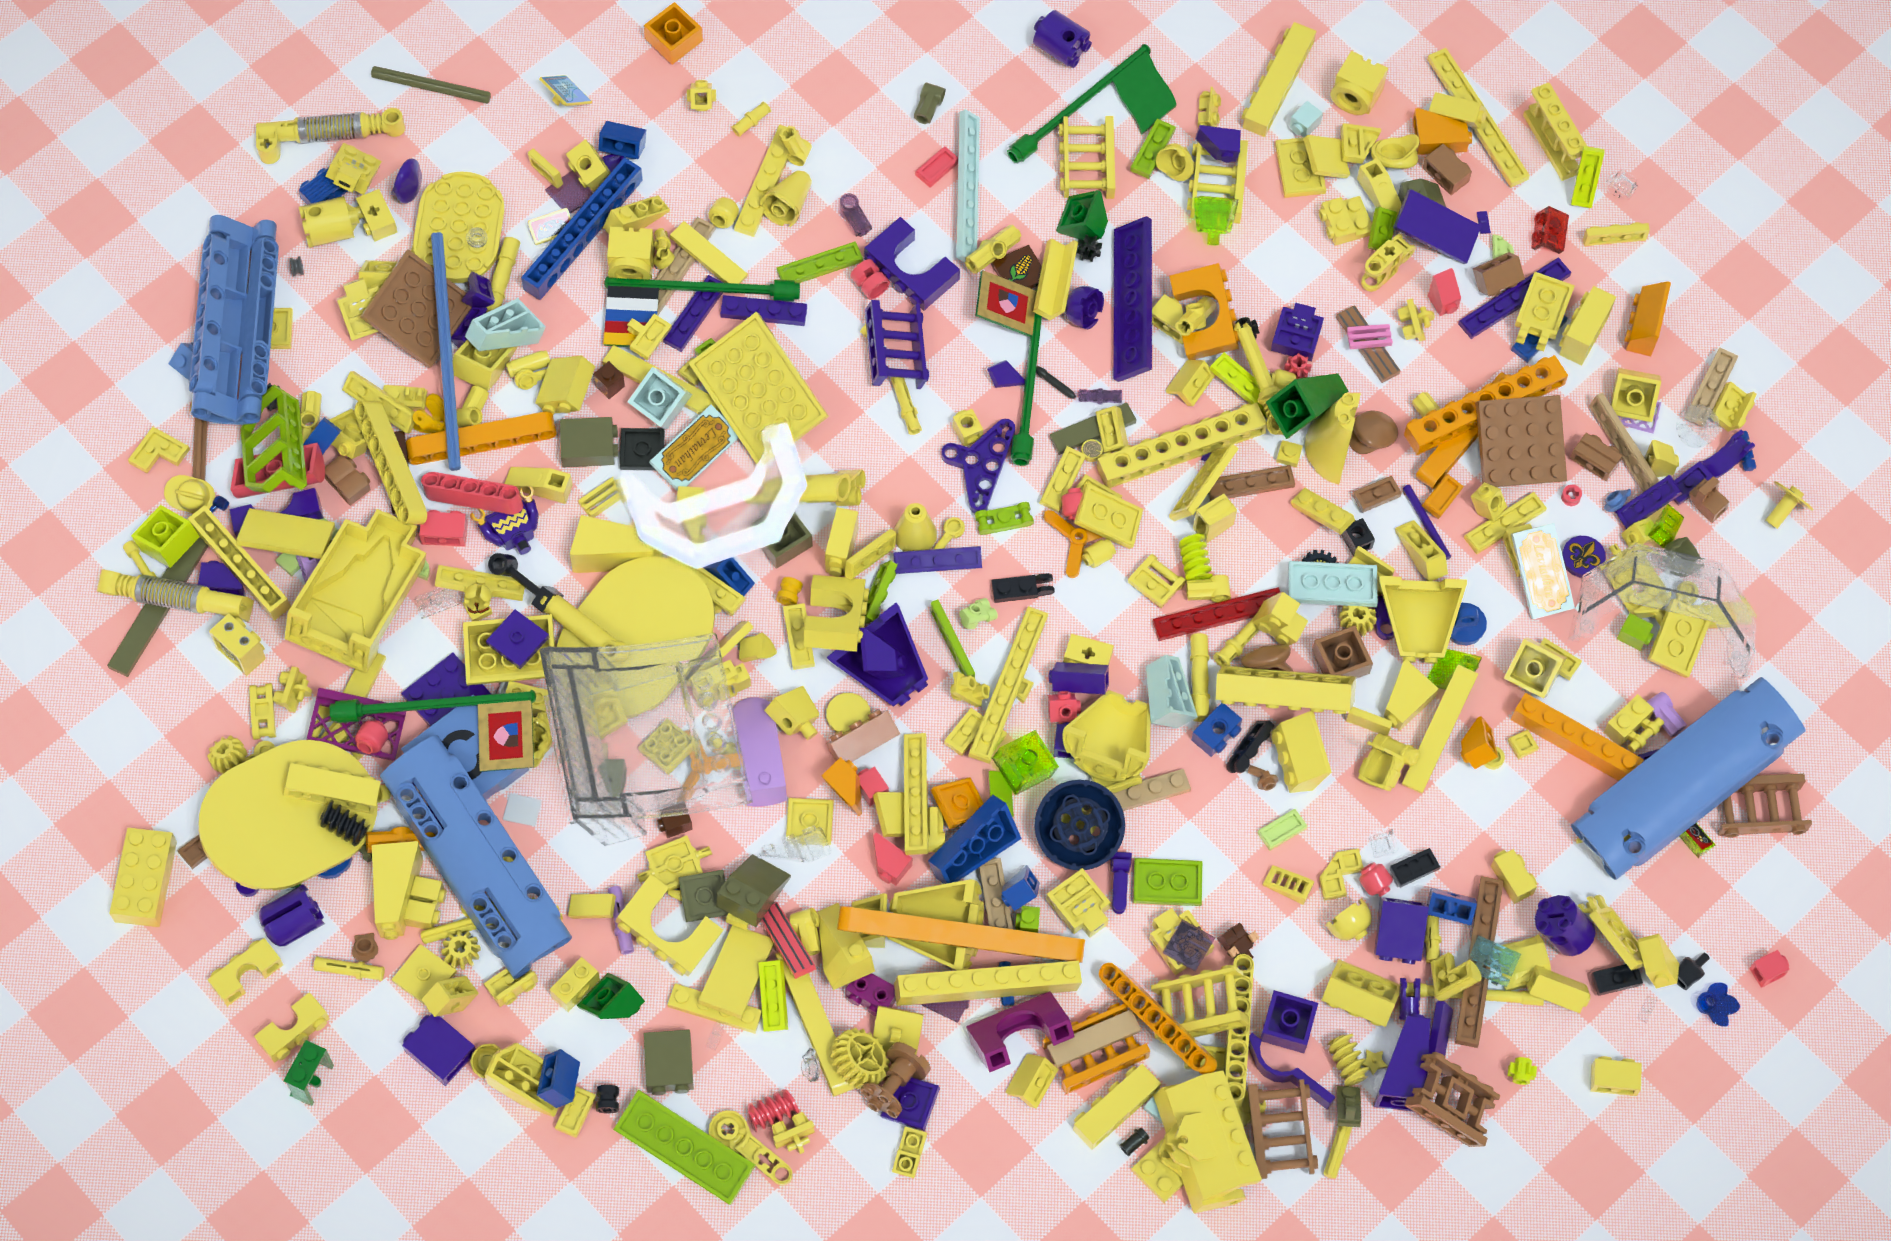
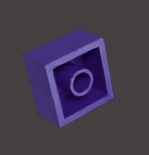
M1274 990L1260 1039L1262 1042L1304 1054L1318 1003Z

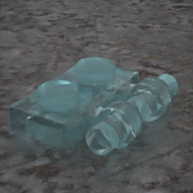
M1478 935L1469 958L1477 961L1476 966L1482 977L1491 980V983L1496 986L1500 984L1507 987L1510 979L1502 976V974L1504 973L1512 977L1521 954ZM1483 965H1486V966H1488V967H1491V968L1495 969L1496 972H1493V971H1491V970H1489V969L1484 968Z

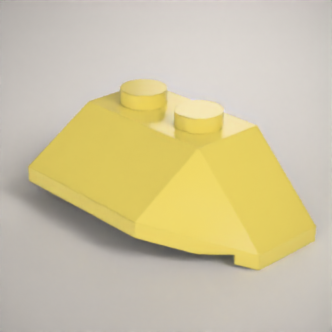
M513 1043L494 1053L485 1073L487 1084L522 1106L551 1117L556 1115L558 1108L537 1096L544 1059L518 1043Z

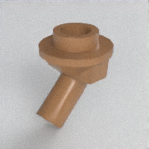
M1250 765L1248 769V774L1260 778L1257 783V787L1260 790L1269 791L1273 789L1279 780L1276 775L1270 774L1268 770L1265 771L1253 765Z

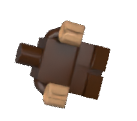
M1239 922L1217 939L1227 951L1226 954L1231 958H1236L1240 954H1246L1253 959L1254 956L1249 949L1253 947L1254 942L1260 937L1256 931L1248 934Z

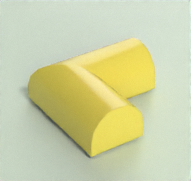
M1448 952L1430 962L1435 998L1439 1001H1445L1481 981V973L1476 964L1471 960L1456 967L1454 956Z

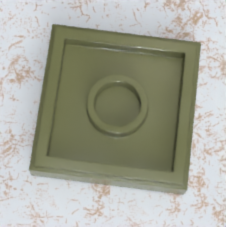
M724 870L678 877L686 923L703 920L705 916L715 918L728 915V912L717 907V892L725 883Z

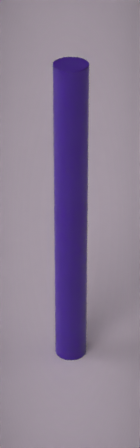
M1411 485L1404 486L1403 491L1429 536L1445 553L1446 560H1449L1452 557L1425 509L1422 507Z

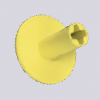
M1774 481L1773 483L1786 494L1765 521L1778 529L1797 503L1810 511L1814 509L1801 499L1804 493L1793 485L1789 489Z

